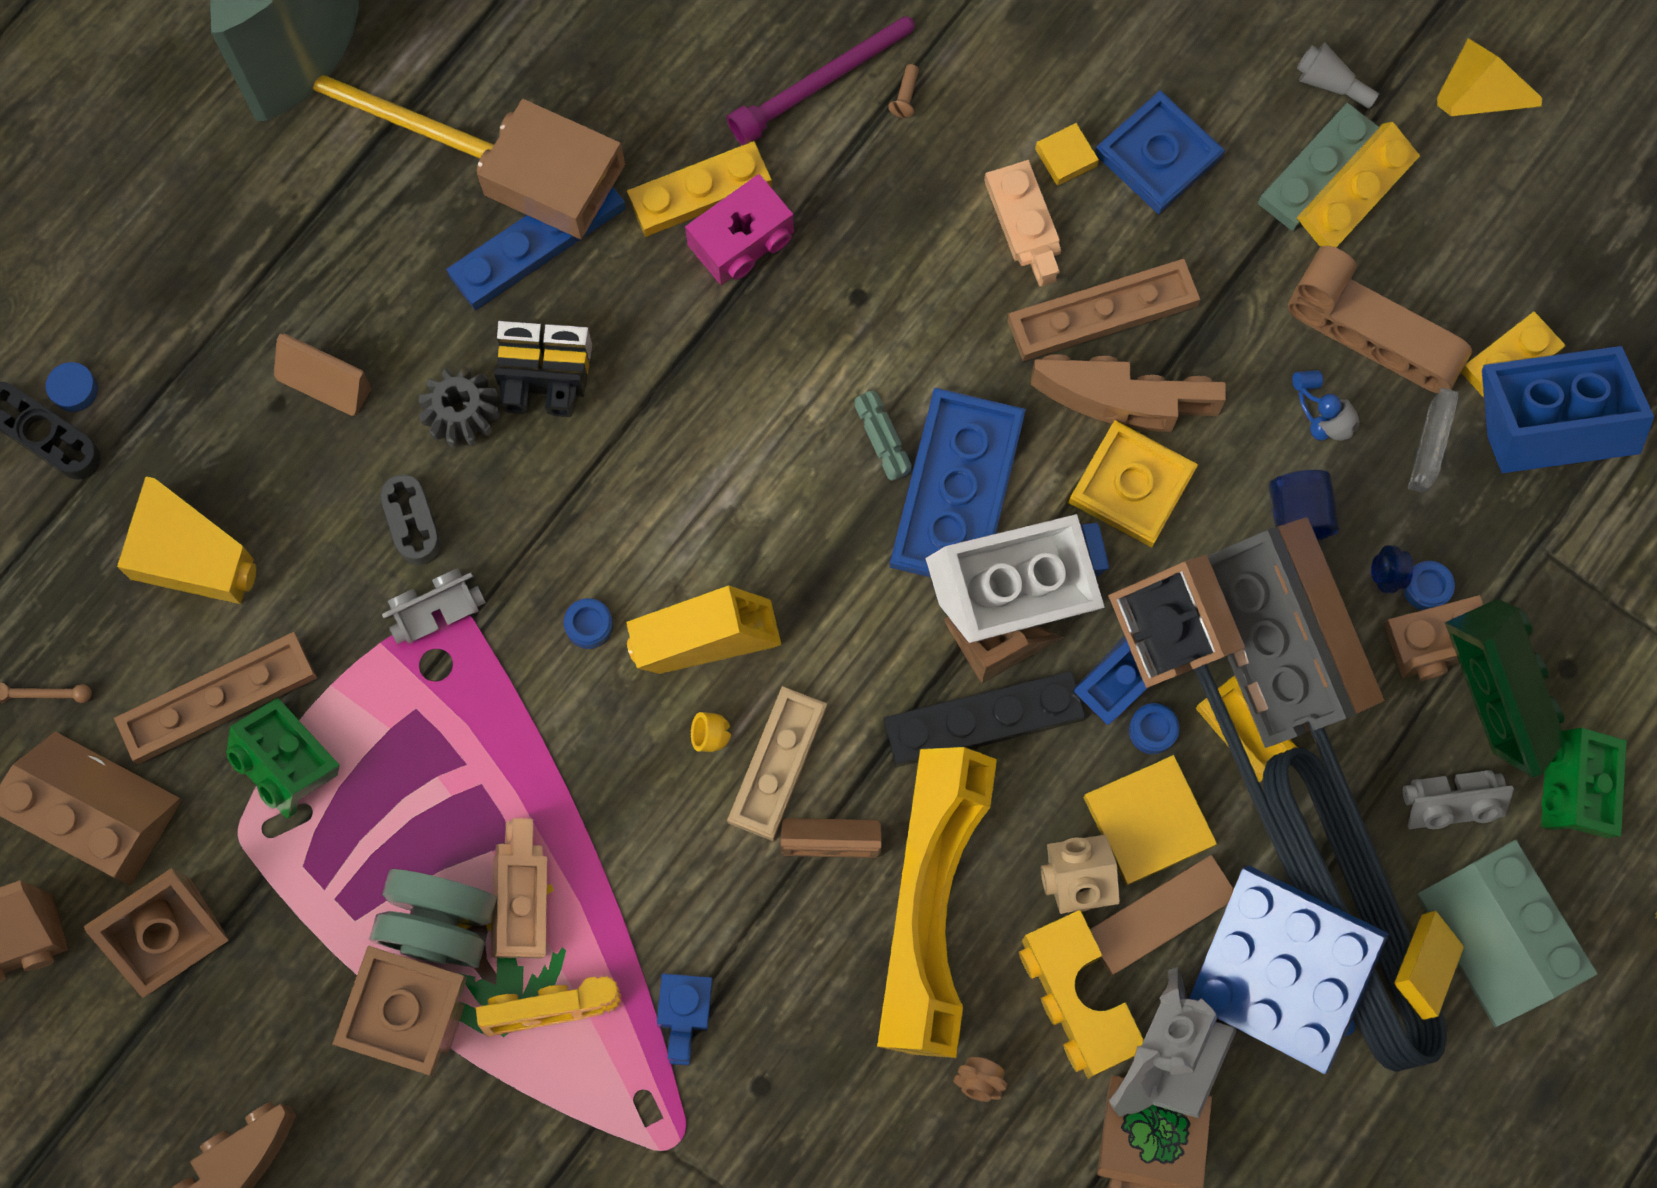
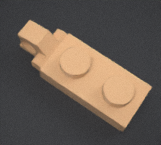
M1029 160L985 173V184L1014 260H1019L1021 266L1031 264L1039 287L1057 282L1056 277L1059 274V269L1054 256L1061 254L1060 240Z
M512 818V820L507 821L505 844L496 845L495 857H493V895L497 897V902L492 916V958L541 959L546 954L547 856H543L542 846L533 845V819Z

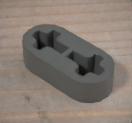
M396 475L387 480L380 493L385 516L394 544L402 558L410 564L424 565L433 561L439 554L441 547L440 536L427 496L419 481L412 476ZM401 489H406L409 495H414L409 498L412 513L407 515L404 514L398 502H393L398 499V491ZM417 525L423 538L430 537L423 541L424 549L417 552L412 545L406 546V544L412 542L409 527Z

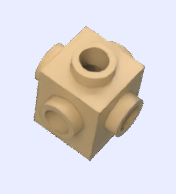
M1106 834L1087 838L1075 837L1063 842L1047 844L1049 864L1041 865L1042 883L1046 895L1054 894L1060 914L1078 910L1084 912L1092 908L1119 904L1117 863Z

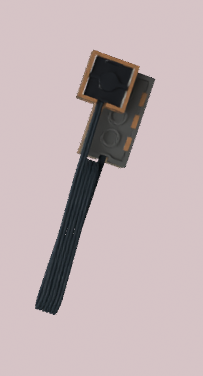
M1308 517L1268 529L1209 556L1206 554L1184 561L1108 595L1146 688L1195 669L1257 812L1292 886L1349 914L1294 799L1289 783V765H1292L1300 774L1310 794L1361 920L1389 933L1378 961L1403 1018L1407 1035L1374 968L1354 1014L1365 1041L1375 1059L1384 1068L1394 1072L1438 1062L1445 1052L1447 1042L1446 1023L1442 1010H1440L1437 1017L1423 1020L1394 984L1412 938L1324 729L1327 725L1347 719L1385 700ZM1225 656L1228 657L1265 748L1295 738L1311 730L1324 764L1313 752L1305 748H1292L1291 750L1274 755L1267 761L1264 769L1263 792L1207 663Z

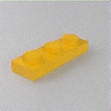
M1394 122L1382 124L1296 218L1320 247H1337L1420 155Z
M753 141L627 190V195L645 237L702 215L758 174L762 176L771 188L772 179Z

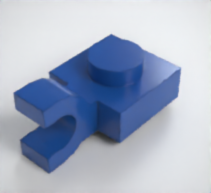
M662 974L657 1026L671 1028L667 1057L669 1064L690 1066L693 1030L708 1031L713 982L711 977Z

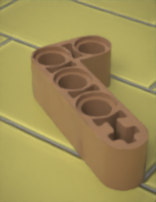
M1321 246L1295 288L1287 308L1289 312L1302 323L1419 386L1438 394L1450 393L1472 354L1470 345L1459 336L1352 280L1351 278L1357 267L1354 259L1336 247Z

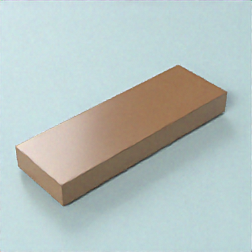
M1208 856L1090 929L1102 954L1100 960L1111 977L1228 905L1234 889L1213 856Z

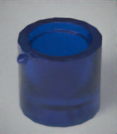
M1297 471L1276 477L1269 482L1268 488L1275 527L1308 517L1317 541L1331 537L1339 532L1340 525L1331 474L1328 471Z

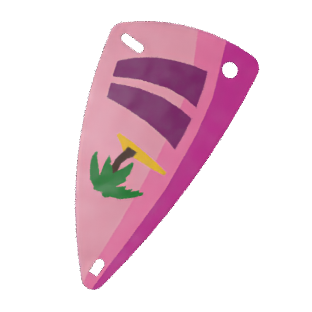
M438 609L432 612L439 628L438 630L413 641L409 645L406 641L397 644L393 635L386 638L336 679L299 720L340 765L336 777L298 800V805L305 803L311 806L313 810L311 819L277 837L268 838L262 833L264 822L281 814V812L277 808L272 809L264 803L256 786L239 822V843L269 884L299 919L356 975L369 945L467 977L459 1001L465 1007L450 1049L520 1092L570 1117L656 1151L669 1150L681 1142L685 1135L686 1118L673 1069L667 1059L668 1051L662 1031L657 1026V1015L647 983L598 854L570 792L536 725L475 621L468 615L447 625L441 610ZM442 649L452 658V671L448 677L441 681L427 680L420 672V660L429 650ZM512 818L533 819V845L542 846L543 856H547L546 954L544 958H492V920L491 923L483 926L457 924V927L477 933L485 942L478 968L449 963L437 964L403 955L398 950L369 940L376 914L385 911L410 914L409 910L390 904L382 895L389 870H407L466 884L493 894V857H495L496 845L505 844L506 822L512 820ZM601 975L602 977L607 975L608 978H613L614 982H617L616 987L620 990L619 994L622 995L620 998L622 1003H619V1008H616L615 1012L611 1011L610 1014L605 1012L604 1015L589 1017L583 1020L489 1037L484 1035L477 1022L476 1007L488 1005V999L503 994H517L518 1000L538 996L539 989L553 985H567L568 990H578L586 978L594 976L600 978ZM639 1090L651 1092L663 1116V1119L647 1127L644 1126L633 1102L634 1095Z

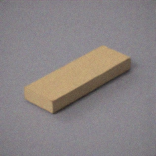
M781 687L727 819L728 824L774 841L826 712L827 703L786 687Z

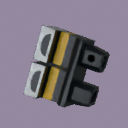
M498 321L497 340L499 349L494 375L500 388L503 410L507 413L529 412L530 394L538 393L547 394L545 406L547 414L571 417L577 402V396L584 397L592 350L588 327L545 324V332L543 333L541 324Z

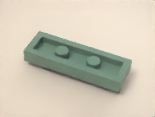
M1346 103L1261 195L1258 204L1294 232L1301 224L1296 217L1379 127L1349 103Z

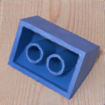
M1622 346L1486 364L1482 368L1487 437L1502 473L1642 453L1654 415Z

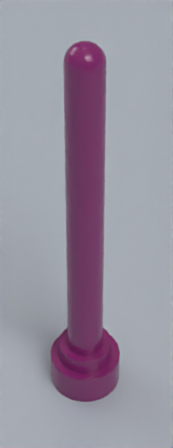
M908 16L898 19L758 107L751 105L748 108L745 106L737 108L726 115L731 132L741 145L755 142L762 137V131L767 128L766 123L912 33L915 29L914 20Z

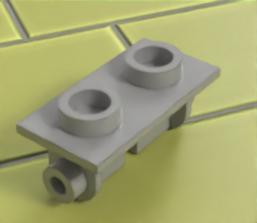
M459 568L433 579L432 582L436 589L418 597L415 589H412L388 600L391 610L383 613L382 616L383 618H388L394 615L397 624L389 628L396 643L400 644L406 641L409 645L413 641L438 630L439 628L432 615V612L438 609L441 610L447 625L472 613L479 612L478 606L486 603L478 586L468 589L465 582L473 578V574L470 572L462 576Z
M1492 770L1456 775L1454 781L1457 791H1451L1446 776L1414 779L1411 785L1403 786L1405 804L1413 805L1408 828L1426 827L1428 829H1441L1454 823L1470 821L1488 823L1500 817H1505L1514 791L1513 786H1506L1503 774H1494Z

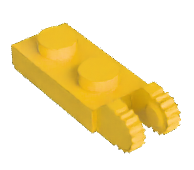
M601 975L600 978L594 976L586 978L578 990H568L567 985H553L539 989L538 996L518 1000L517 994H503L488 999V1005L476 1007L477 1022L484 1035L489 1037L583 1020L589 1017L604 1015L605 1012L609 1014L611 1011L615 1012V1009L619 1008V1003H622L620 999L622 995L619 994L620 990L616 987L617 982H614L613 978H608L607 975L606 977Z

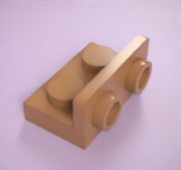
M1480 595L1388 619L1385 622L1384 626L1402 678L1418 674L1420 681L1433 679L1448 673L1447 666L1459 663L1444 622L1482 606L1483 603Z

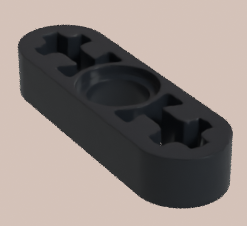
M0 382V400L8 401L16 411L21 413L15 420L8 413L0 410V431L71 479H85L96 472L101 462V454L98 447L88 436L13 385ZM37 420L50 421L51 431L44 440L33 442L28 439L27 432L32 423ZM62 440L73 450L78 452L81 450L85 455L84 460L81 462L71 461L58 448Z

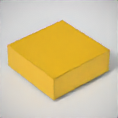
M1077 123L1036 142L1035 150L1057 186L1096 168L1099 159Z

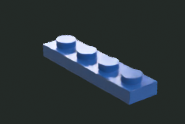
M614 187L611 188L583 238L626 209L624 200ZM526 215L446 270L451 280L476 311L581 239Z

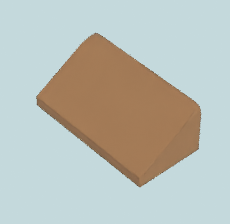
M280 333L278 336L274 375L277 381L350 416H356L372 390L363 370L285 333Z
M786 818L782 821L781 853L784 856L878 858L880 856L881 823L877 820Z

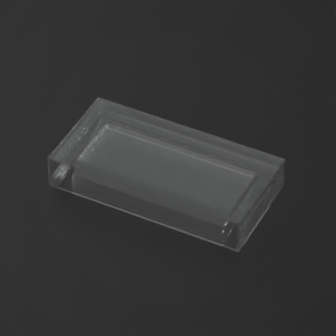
M1442 387L1430 403L1408 489L1424 493L1428 491L1438 478L1459 398L1458 392Z

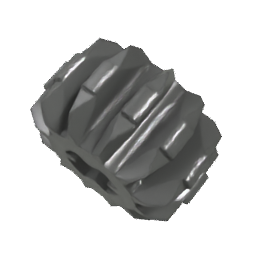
M463 366L458 376L453 377L450 369L444 367L442 371L444 380L438 382L435 379L428 378L426 384L431 393L419 395L418 402L425 409L419 415L420 420L424 426H431L429 433L434 440L438 441L446 436L448 445L455 449L461 437H465L467 443L474 447L476 444L474 434L479 431L483 435L490 436L492 429L487 421L499 419L500 412L498 407L493 405L499 399L495 388H487L489 382L484 374L480 373L472 378L470 369ZM463 402L465 409L455 412L453 405Z

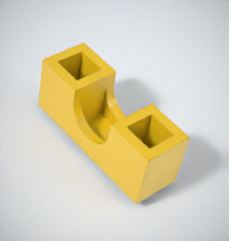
M1078 910L1025 935L1022 940L1025 949L1019 951V956L1031 979L1039 977L1047 995L1041 997V1001L1053 1025L1061 1023L1069 1039V1042L1063 1044V1047L1076 1072L1084 1070L1089 1079L1135 1057L1137 1047H1141L1144 1039L1126 1003L1110 1010L1095 1011L1086 1007L1076 994L1075 979L1078 971L1097 962L1102 957L1101 951L1081 911Z

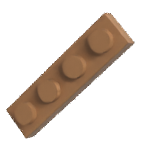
M1181 259L1008 314L1007 321L1024 362L1198 307L1201 299L1185 259Z
M292 632L115 717L114 720L132 761L139 765L317 679V676L299 637L295 632Z

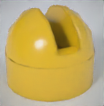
M697 713L691 726L693 748L696 751L702 752L722 750L731 739V734L726 731L730 728L729 722L722 715L716 713Z

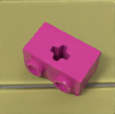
M758 174L686 225L687 245L718 283L723 285L731 278L737 280L745 276L754 267L755 261L768 251L775 253L788 244L794 233L793 213L762 176Z

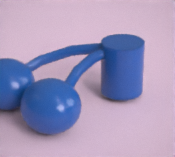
M1319 370L1295 372L1292 383L1295 390L1299 392L1300 404L1307 418L1311 421L1310 432L1315 439L1319 441L1326 440L1329 436L1318 423L1329 421L1331 418L1336 417L1341 411V401L1334 394H1326L1322 398H1318L1307 391L1309 389L1321 388L1323 377ZM1304 395L1312 401L1318 402V409L1322 416H1318L1315 419L1311 416L1305 404Z

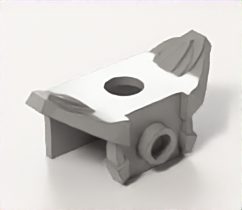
M1178 967L1168 970V985L1159 998L1161 1003L1141 1047H1137L1134 1061L1126 1077L1109 1100L1112 1109L1119 1117L1125 1114L1137 1113L1151 1105H1156L1199 1118L1235 1036V1027L1216 1022V1013L1203 999L1199 1001L1188 999Z

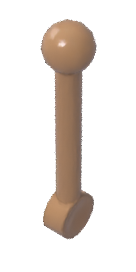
M0 683V703H6L10 698H74L78 703H85L92 696L90 687L84 684L77 685L73 689L10 688L6 684Z

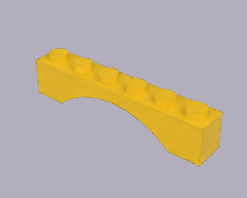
M965 747L920 749L877 1044L878 1047L911 1055L956 1058L963 1005L955 990L947 959L945 936L947 904L953 877L962 852L976 826L990 809L997 762L995 758Z

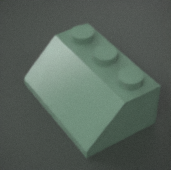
M1517 840L1508 843L1416 894L1425 912L1437 911L1463 944L1464 948L1457 966L1494 1028L1558 997L1597 975L1596 970Z

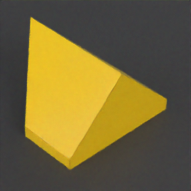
M1468 38L1437 96V106L1450 116L1540 107L1542 106V97L1498 56Z

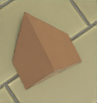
M949 617L944 619L981 684L1064 638L1040 626H1034L969 643Z

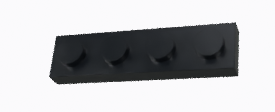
M1072 671L884 717L883 723L895 768L919 762L920 749L955 747L973 749L1082 722L1085 715L1080 697L1074 692L1076 683Z

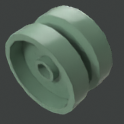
M389 870L382 895L390 904L409 910L410 914L394 911L376 914L369 940L398 950L401 954L437 964L449 963L478 968L485 942L477 933L457 927V924L483 926L491 923L497 897L484 890L448 879L407 870Z

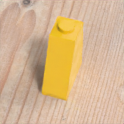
M145 477L117 567L130 580L241 604L244 592H249L255 581L256 564L253 563V557L240 543L158 480Z
M729 585L626 622L630 636L627 641V648L631 659L636 664V668L658 674L781 645L771 600Z

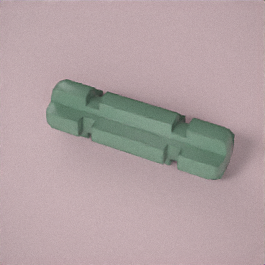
M869 391L855 398V408L860 419L865 420L864 428L878 458L883 459L882 467L888 479L897 480L911 472V463L906 452L901 451L902 443L888 413L882 412L884 405L879 394L876 391Z

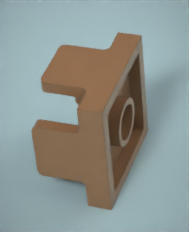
M368 945L333 1045L433 1076L441 1053L448 1054L464 1011L465 1005L459 1003L467 977Z

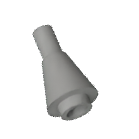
M1325 42L1319 49L1311 45L1296 68L1302 72L1299 82L1340 95L1346 94L1368 109L1374 104L1379 95L1378 92L1355 78L1356 75Z

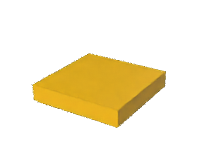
M1114 420L1068 503L1152 548L1198 464Z
M1174 755L1093 790L1083 797L1100 834H1106L1117 863V869L1125 886L1131 885L1217 845Z

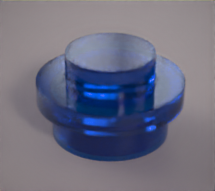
M1395 545L1384 546L1379 554L1374 557L1371 565V575L1383 593H1395L1399 589H1406L1410 585L1414 569L1412 557L1409 552L1401 551Z

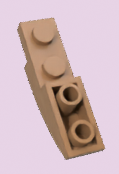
M1048 355L1042 360L1035 359L1031 374V385L1071 410L1112 424L1116 420L1129 428L1145 431L1172 433L1178 415L1218 416L1226 401L1225 382H1212V379L1206 376H1192L1184 379V381H1165V378L1159 375H1144L1138 377L1137 380H1130V362H1118L1112 356H1096L1089 361L1071 360L1070 357L1065 355Z
M269 1102L245 1117L248 1125L231 1136L228 1131H223L204 1142L200 1146L203 1153L190 1161L200 1180L195 1182L194 1178L190 1177L172 1188H253L272 1164L287 1138L296 1118V1113L292 1106L279 1104L275 1107L273 1102Z

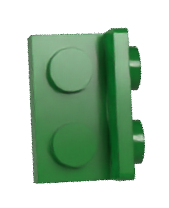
M279 698L274 699L230 726L226 755L231 766L238 773H245L257 786L258 793L264 803L272 809L277 808L286 819L296 814L298 800L338 775L339 763Z
M1586 728L1564 730L1563 734L1566 742L1544 770L1541 827L1547 830L1570 828L1604 838L1621 837L1627 740Z

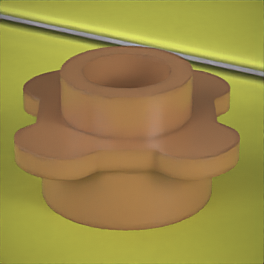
M980 1057L967 1058L965 1065L959 1067L958 1073L960 1075H955L953 1080L957 1086L962 1088V1092L965 1095L983 1102L990 1101L991 1099H1001V1091H1005L1007 1083L1003 1080L1004 1069L998 1064Z

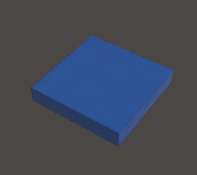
M1161 90L1096 146L1095 149L1096 156L1158 215L1220 161L1225 153V150Z

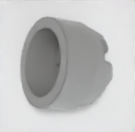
M1347 399L1340 400L1341 411L1336 417L1331 418L1329 421L1318 423L1331 439L1338 441L1347 440L1359 428L1360 421L1357 411Z

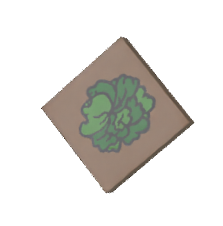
M1112 1075L1108 1084L1097 1175L1154 1188H1203L1212 1096H1208L1199 1118L1156 1105H1151L1137 1113L1125 1114L1119 1117L1112 1109L1109 1100L1117 1091L1124 1078Z

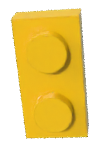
M1534 311L1469 361L1461 373L1484 398L1483 365L1557 355L1566 345Z

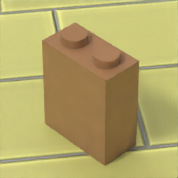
M522 99L514 113L509 112L503 119L499 131L500 136L491 150L487 149L478 162L477 176L483 193L493 200L582 240L625 166L621 143Z

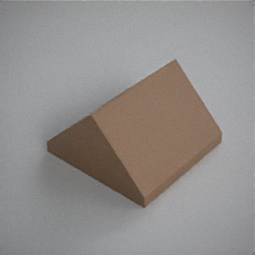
M173 868L84 926L86 933L142 998L229 941L191 878Z

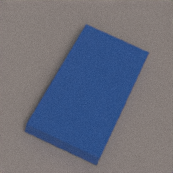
M934 388L889 568L931 577L926 561L928 556L948 545L996 534L1026 409Z

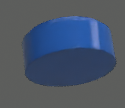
M67 362L58 365L50 372L46 381V392L60 409L68 412H77L92 404L98 392V385L95 377L85 366L75 362Z
M1423 561L1416 564L1407 573L1403 581V592L1407 601L1419 610H1426L1446 604L1451 599L1455 590V581L1450 570L1443 564L1435 561Z
M592 598L580 599L567 609L564 616V629L573 644L584 649H594L603 645L610 638L613 631V619L607 606L599 600Z
M1158 703L1146 704L1140 707L1134 713L1129 723V736L1132 743L1137 749L1147 754H1160L1172 747L1179 735L1177 716L1170 708Z

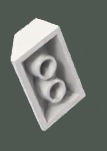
M1077 514L948 545L926 558L940 607L969 643L1105 608Z

